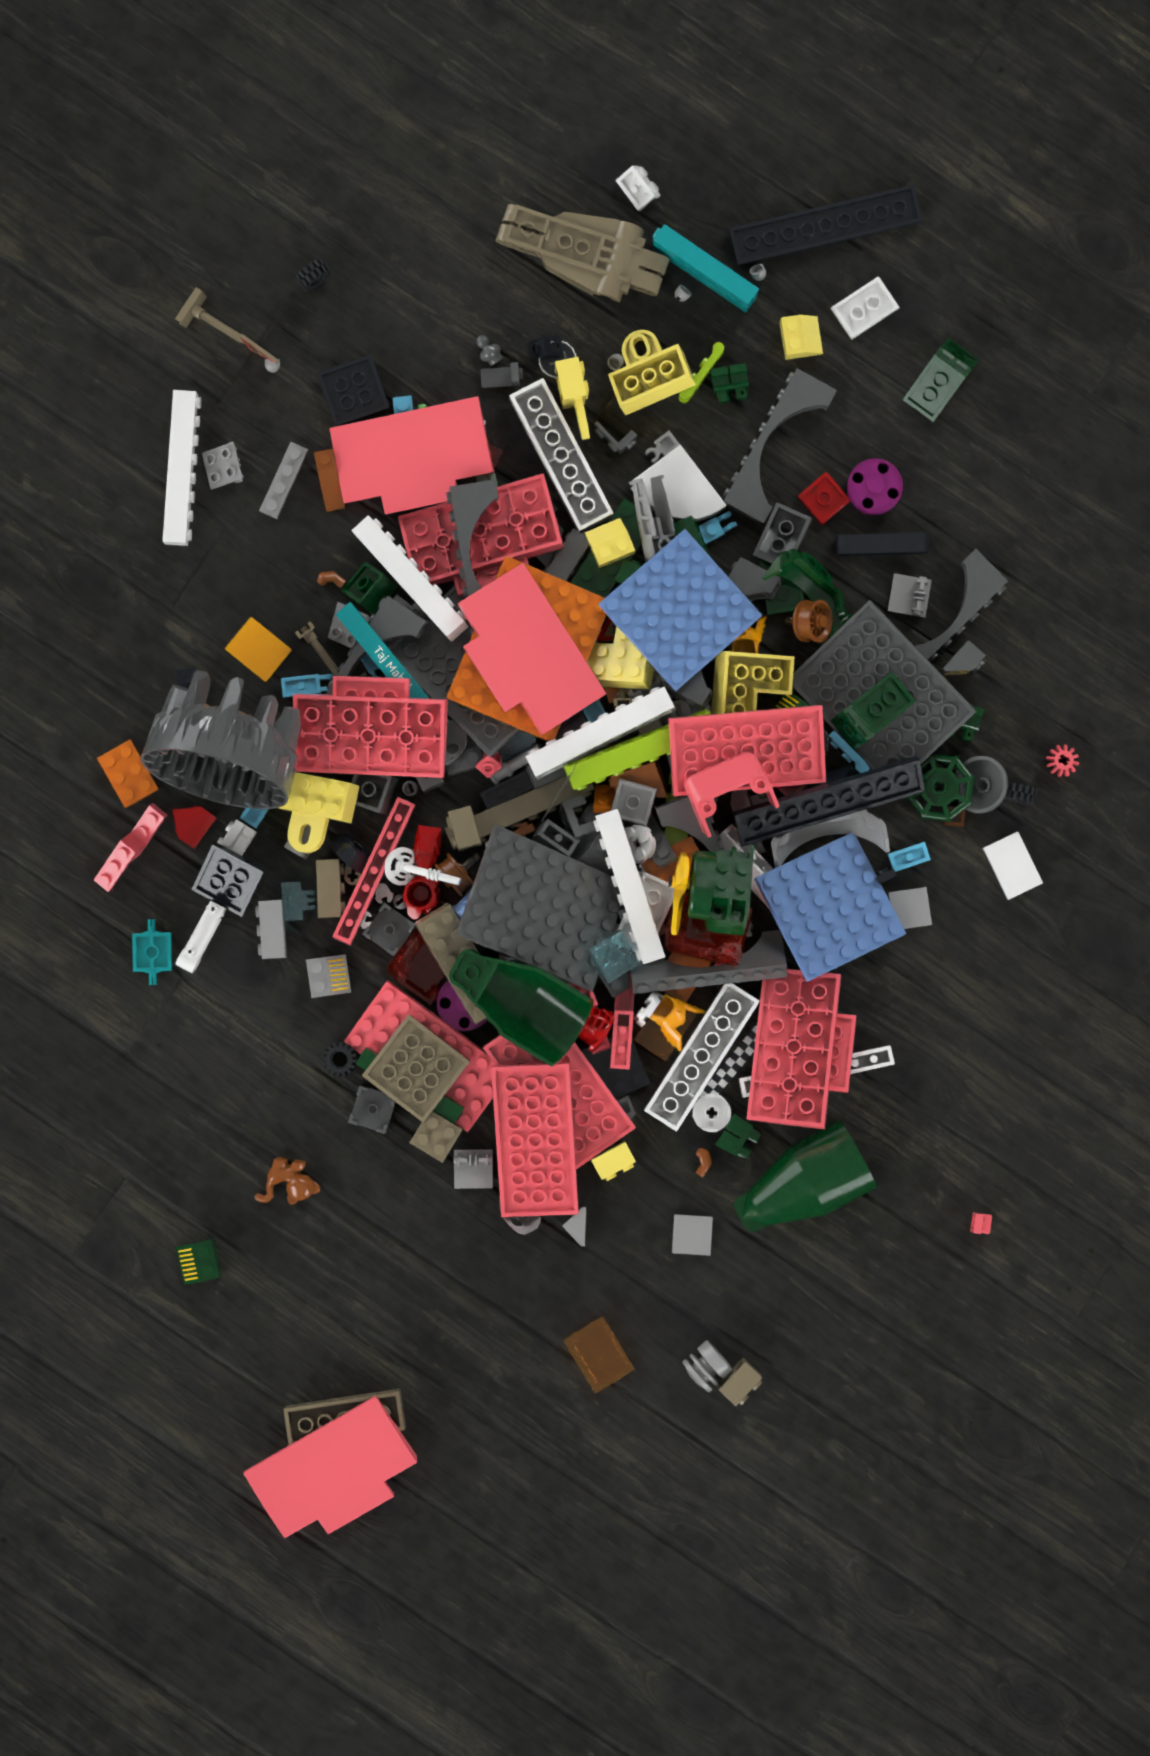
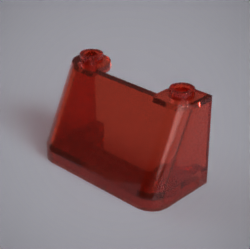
M685 893L677 935L671 934L672 906L665 929V948L670 952L730 966L739 965L752 917V908H749V917L743 936L714 933L706 928L705 920L689 918L687 916L688 893Z
M417 927L391 960L386 970L397 982L430 1005L437 1000L439 994V987L437 985L445 975Z

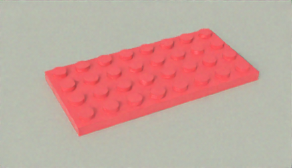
M822 705L668 718L673 796L687 795L684 788V782L687 777L743 752H751L757 757L772 787L826 782ZM748 783L731 791L748 790L751 787Z
M387 980L344 1042L360 1054H362L366 1047L379 1054L407 1015L413 1016L470 1060L469 1064L445 1094L465 1107L455 1124L469 1132L493 1099L491 1066L495 1065L485 1050Z
M501 1035L483 1046V1049L495 1065L544 1063ZM574 1042L560 1062H569L575 1159L576 1169H578L634 1130L636 1126Z
M559 1062L553 1067L546 1063L492 1065L501 1217L579 1214L569 1062Z

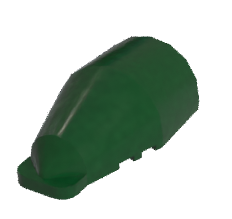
M472 949L464 950L459 954L449 974L451 983L464 991L475 1006L484 1013L487 1020L496 1027L498 1033L503 1038L551 1067L559 1063L572 1047L593 1007L594 1000L542 968L483 956Z
M837 1120L826 1126L825 1129H821L788 1147L746 1193L735 1199L734 1209L743 1226L748 1231L755 1232L765 1226L826 1216L872 1191L877 1186L843 1123Z

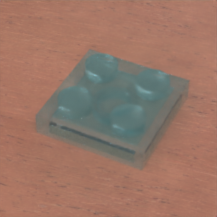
M622 930L616 931L588 949L604 981L608 984L640 964Z

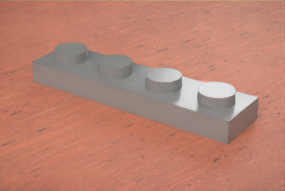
M290 442L259 510L261 513L278 519L307 456L308 449Z

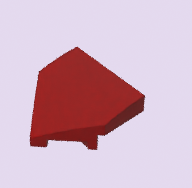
M196 805L172 809L176 827L175 831L178 838L195 849L216 820V817L201 806Z

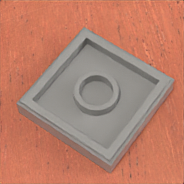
M620 778L611 811L618 809L622 820L647 826L657 788Z
M927 887L888 893L889 901L904 929L932 925Z
M674 1214L672 1253L710 1256L713 1217Z

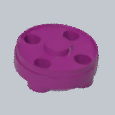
M868 459L859 463L852 470L847 482V493L851 503L861 513L869 515H880L890 511L898 503L903 491V481L899 471L893 464L883 459ZM878 466H885L887 468V473H880L878 471ZM859 475L862 478V482L855 483L852 477ZM888 491H895L897 493V498H890L888 496ZM869 500L872 503V507L865 508L862 502Z
M449 981L442 986L437 997V1010L442 1020L458 1031L477 1029L487 1021V1018L475 1024ZM443 998H448L451 1001V1005L447 1009L442 1008L440 1005V1001ZM462 1017H467L470 1020V1025L467 1028H462L459 1025V1020Z

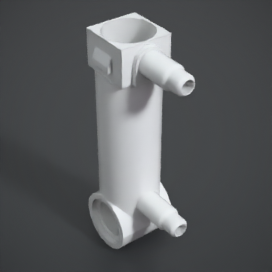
M213 901L209 902L188 943L180 953L176 961L177 966L192 974L195 972L204 951L222 917H224L226 908Z

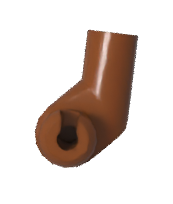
M334 571L321 572L317 578V582L321 586L328 582H333L339 588H342L347 582Z
M699 1148L696 1151V1156L699 1157L701 1164L695 1173L704 1178L712 1165V1160L707 1149Z

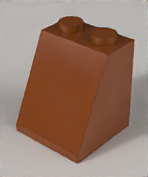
M659 760L653 762L645 761L642 763V766L636 769H631L630 767L625 769L621 775H610L608 778L611 788H615V790L621 778L657 788L655 797H667V783Z

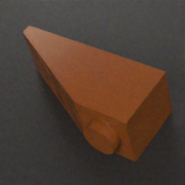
M333 449L314 452L326 512L345 509Z

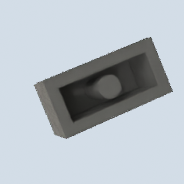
M549 819L542 822L533 836V839L541 845L570 857L579 843V840Z

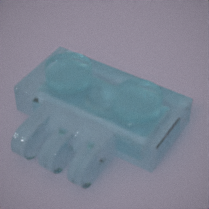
M301 882L281 883L284 921L304 920L303 910H316L315 905L308 906V902H315V898L307 897V895H314L315 890L302 891Z

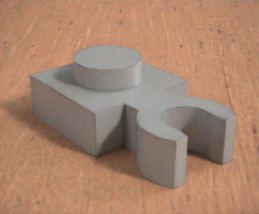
M667 431L654 441L656 447L647 449L645 454L647 456L649 453H654L656 456L651 462L655 463L661 454L666 456L680 444L672 433Z

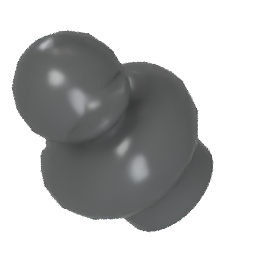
M485 335L477 338V346L483 348L480 354V359L483 362H488L492 366L503 358L498 344L489 345V339Z

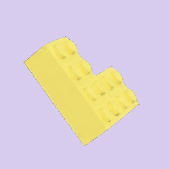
M616 627L613 644H594L587 664L602 687L651 690L654 667L618 627Z
M731 651L719 653L715 657L711 714L756 711L757 693L792 695L795 657Z

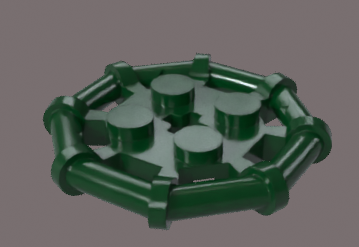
M932 753L920 764L921 771L930 764L932 766L930 771L922 775L925 792L905 798L910 801L923 820L934 819L952 822L954 817L972 805L973 785L976 778L962 763L958 755L948 756ZM936 762L950 764L948 768H939ZM957 767L964 777L958 779L952 772L953 769ZM938 782L945 784L943 792H936L935 789ZM966 783L963 797L959 795L960 784ZM923 796L928 803L925 808L916 797ZM958 799L961 803L950 811L948 805ZM932 806L943 807L944 813L932 812L930 810Z

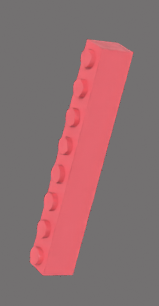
M397 797L333 934L334 939L349 946L352 945L385 874L384 865L386 858L391 851L397 848L414 812L415 804Z

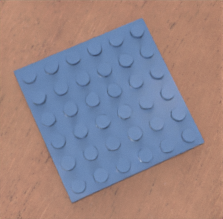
M686 529L598 604L675 692L762 616Z
M853 833L754 878L807 982L906 935L882 885L876 879L877 876Z

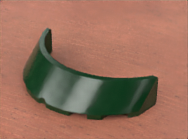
M790 549L782 552L762 577L764 581L773 576L784 577L796 584L812 602L816 600L825 601L832 612L830 637L852 617L851 613L848 614L846 612L844 596L840 589H836L833 586L831 575L815 558L804 551L799 553L796 549Z

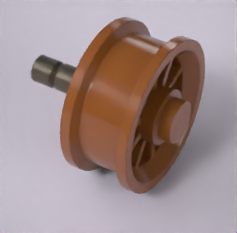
M802 600L796 606L793 617H786L785 623L793 625L794 633L801 642H810L811 640L814 642H824L829 637L832 629V612L829 605L823 600H816L814 602Z
M476 852L463 864L457 863L448 853L446 854L447 858L439 865H434L437 870H440V873L461 878L460 885L444 882L448 888L452 886L461 897L464 896L463 892L474 884L467 875L469 873L466 870L480 859Z

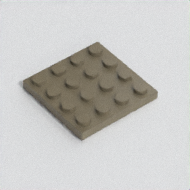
M408 1014L362 1076L424 1123L469 1064L470 1060Z

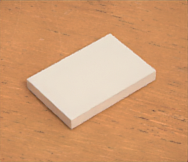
M878 276L832 306L831 310L851 340H853L897 311L900 307Z
M1019 832L1013 833L983 848L1007 900L1043 884Z

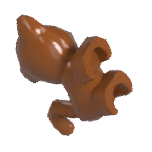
M277 1157L273 1160V1165L267 1174V1194L261 1195L257 1193L255 1200L260 1203H268L274 1198L273 1186L281 1182H287V1201L290 1205H293L310 1197L312 1194L319 1193L320 1186L308 1175L300 1173L305 1168L306 1161L294 1160L292 1165H288L287 1158Z

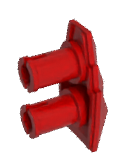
M418 825L413 849L417 867L429 869L436 863L437 856L440 855L442 828Z

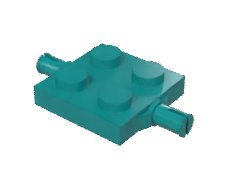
M151 919L147 920L148 931L132 933L133 972L149 973V985H157V973L172 971V933L156 931V919H152V927Z

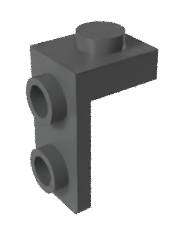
M518 362L510 363L511 367L481 369L482 388L520 386L519 380L523 379L522 368H518Z
M598 421L594 424V432L601 439L604 437L609 442L607 445L613 452L618 451L621 454L626 449L630 450L637 443L635 441L637 434L633 430L617 442Z

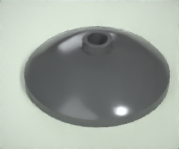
M976 756L968 759L963 764L972 775H975L976 779L973 785L972 805L968 806L966 810L973 813L990 812L1003 802L1007 794V773L1004 767L991 757ZM957 770L955 774L958 779L964 777L960 773V771ZM966 783L960 784V796L964 797ZM987 783L988 787L984 790V784Z

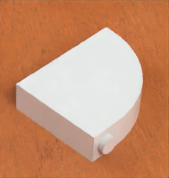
M681 445L633 479H643L650 508L654 510L650 479L664 475L662 482L672 519L675 521H680L691 515L697 521L705 520L717 515L726 508L724 501Z

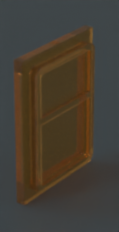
M603 1316L594 1322H590L589 1325L563 1340L595 1394L635 1370Z

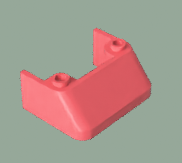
M743 752L686 778L684 788L701 830L708 838L712 837L705 818L712 816L716 811L714 798L749 783L755 793H766L769 802L775 808L780 807L771 783L753 753Z

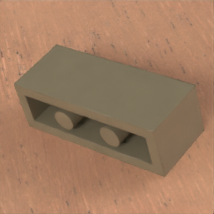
M340 859L316 860L318 918H341L342 913L345 911L346 903L342 902V894H345V883H341V875H344L345 870L344 863H341Z

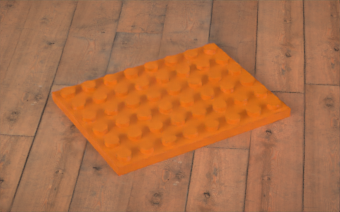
M505 555L496 579L519 566L522 562ZM524 563L587 662L606 617L605 612L598 606L605 598ZM475 631L473 632L469 642L478 637ZM465 651L446 699L545 741L556 738L561 723L541 736L521 703L504 712Z

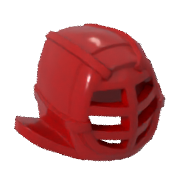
M416 876L405 885L403 902L407 905V913L410 918L418 919L422 913L428 914L436 908L438 900L441 899V889L438 887L440 880L436 882L435 879L432 881L431 878L428 880L425 876Z
M592 1008L578 1036L586 1044L592 1045L588 1050L595 1051L603 1043L615 1019L612 1011Z

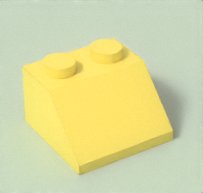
M794 315L781 317L780 329L785 360L823 354L817 316Z
M620 518L585 532L599 568L635 554L633 543Z
M625 1141L591 1159L602 1180L606 1178L607 1181L616 1177V1172L622 1169L625 1172L633 1168V1163L636 1162Z

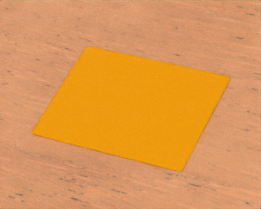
M252 617L248 619L225 647L226 651L265 682L292 651L291 648Z

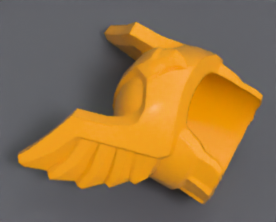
M766 616L757 620L756 629L749 627L728 645L729 651L758 654L759 643L762 641L761 638L764 633Z
M664 994L650 1019L661 1026V1032H663L667 1041L673 1047H676L678 1051H682V1035L676 1028L685 1023L686 1011L705 1014V1010Z

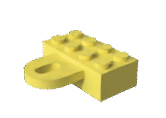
M637 330L626 337L622 345V355L626 367L608 374L618 404L625 415L696 385L684 352L679 344L662 350L656 336L647 330ZM638 341H644L647 352L643 356L637 355L635 344Z
M578 357L555 361V375H558L556 381L562 409L575 407L582 440L590 439L584 409L585 400L588 399L589 387L587 380H584L585 368L583 361L579 362Z
M295 772L288 802L284 806L279 807V809L292 812L288 828L290 845L299 852L312 853L322 846L329 819L352 823L360 786L349 782ZM310 825L309 840L306 844H303L304 828Z

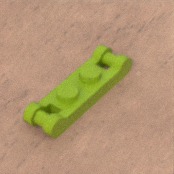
M721 342L713 345L711 356L703 359L699 365L701 369L697 374L695 372L692 374L696 385L679 392L680 402L687 403L709 374L710 369H713L721 358L724 351V345Z

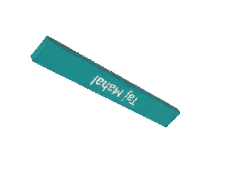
M351 602L335 614L387 678H410V698H429Z

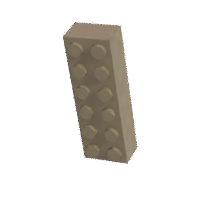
M446 903L414 924L471 1020L477 1024L484 1020L486 1016L475 1006L462 989L451 983L449 974L462 951L472 949L478 952L472 941L456 935L460 920L451 905Z
M393 1389L287 1405L284 1407L288 1444L296 1442L374 1396H377L400 1431L405 1430L406 1424L401 1390Z

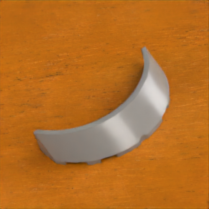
M866 809L773 837L771 847L775 868L781 866L788 855L800 845L826 835H848L853 833L855 836L875 843L886 853L890 852L886 824L881 818L879 820L867 812Z

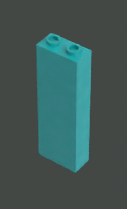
M664 224L662 228L658 227L652 236L654 251L668 257L669 261L745 313L748 312L757 299L758 287Z

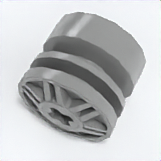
M706 1340L698 1347V1351L701 1354L700 1358L691 1353L690 1357L694 1363L691 1364L687 1359H684L682 1363L690 1377L699 1386L710 1392L713 1389L708 1381L717 1386L718 1382L714 1377L716 1374L725 1379L734 1370L718 1350Z

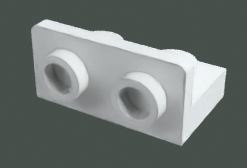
M631 166L616 182L635 208L641 211L654 198H659L661 195L658 192L659 188L652 181L650 182L647 178L648 174L643 167Z

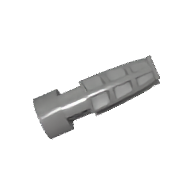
M664 475L650 479L655 518L652 516L643 479L640 478L629 482L630 485H633L636 516L645 562L650 560L676 537L667 495L662 482Z

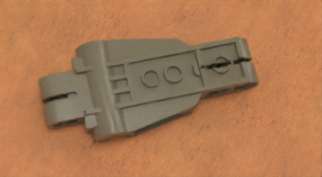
M517 204L507 205L502 220L505 224L500 225L495 240L503 246L541 258L547 271L592 296L593 294L607 296L617 302H620L622 294L627 295L630 289L651 296H657L663 280L660 276L665 275L670 260L662 254L644 249L646 239L642 238L644 230L633 223L570 212H563L552 217Z

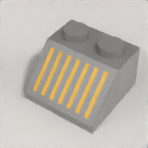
M346 955L306 960L311 998L351 993Z

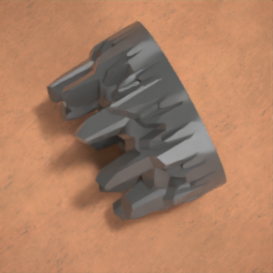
M197 670L193 675L189 689L174 684L171 687L162 711L155 715L141 755L142 765L163 782L210 801L250 809L279 808L288 802L296 771L295 767L298 759L296 747L301 728L300 709L284 707L281 717L275 722L278 702L275 696L269 695L261 697L254 716L245 714L239 710L244 681L239 677L229 681L220 706L210 707L206 704L210 688L209 674L205 671Z

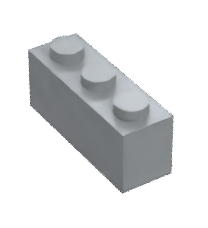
M283 900L258 901L259 906L255 907L256 917L260 919V925H257V936H261V944H258V954L262 955V959L287 958Z

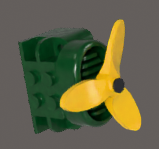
M750 845L748 853L736 852V847L732 846L731 851L719 850L715 853L695 851L692 858L690 878H688L689 858L687 853L680 852L677 859L675 876H669L668 887L674 888L672 935H677L679 931L686 889H689L687 916L689 918L705 920L706 928L714 933L744 935L749 917L754 845Z

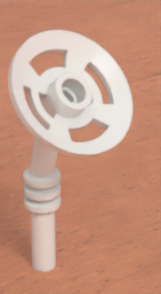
M406 847L394 849L389 853L385 861L384 870L386 877L391 883L396 885H406L416 875L425 876L428 880L431 878L432 881L435 879L436 882L440 880L455 885H460L461 878L440 873V870L436 872V869L417 867L415 852ZM401 853H409L411 855V858L406 855H401ZM396 858L395 870L391 871L392 861ZM394 877L405 878V880L399 881Z

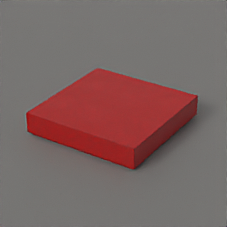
M827 472L797 496L821 526L850 502L849 497Z

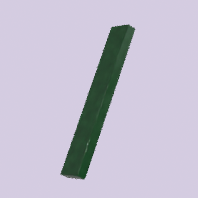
M366 1047L356 1065L366 1070L378 1054ZM444 1095L433 1112L455 1124L465 1107Z

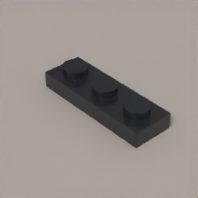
M524 771L481 792L480 795L487 809H491L534 788L527 772Z

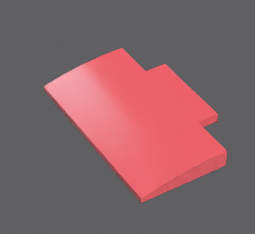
M479 396L330 428L344 503L381 496L384 513L391 514L447 502L446 492H449L450 486H457L456 480L494 472Z
M544 473L497 487L498 501L492 502L475 524L470 541V562L481 588L496 579L505 555L529 565L528 558L564 548ZM445 502L398 516L408 559L412 557L419 565L417 569L420 573L424 570L431 578L428 582L432 586L454 580L457 595L462 597V587H465L464 579H460L459 568H462L461 560L458 561L456 556V549H459L458 541L454 542L453 539L455 524L450 521L449 511H452L451 504Z
M524 563L458 603L459 608L478 636L464 645V650L504 712L521 703L541 736L607 694Z
M333 676V695L293 694V707L300 709L301 728L296 747L298 759L295 772L444 778L448 699L410 698V678Z
M787 969V977L762 980L747 1120L825 1129L829 1091L849 1092L857 1016L838 1014L841 974L825 973L807 982L801 970Z
M374 1396L250 1467L243 1474L284 1538L316 1520L320 1522L327 1534H330L393 1498L394 1492L386 1480L416 1464L417 1455L377 1396Z

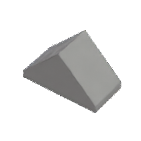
M582 1206L578 1211L579 1214H573L562 1226L580 1246H585L586 1206Z

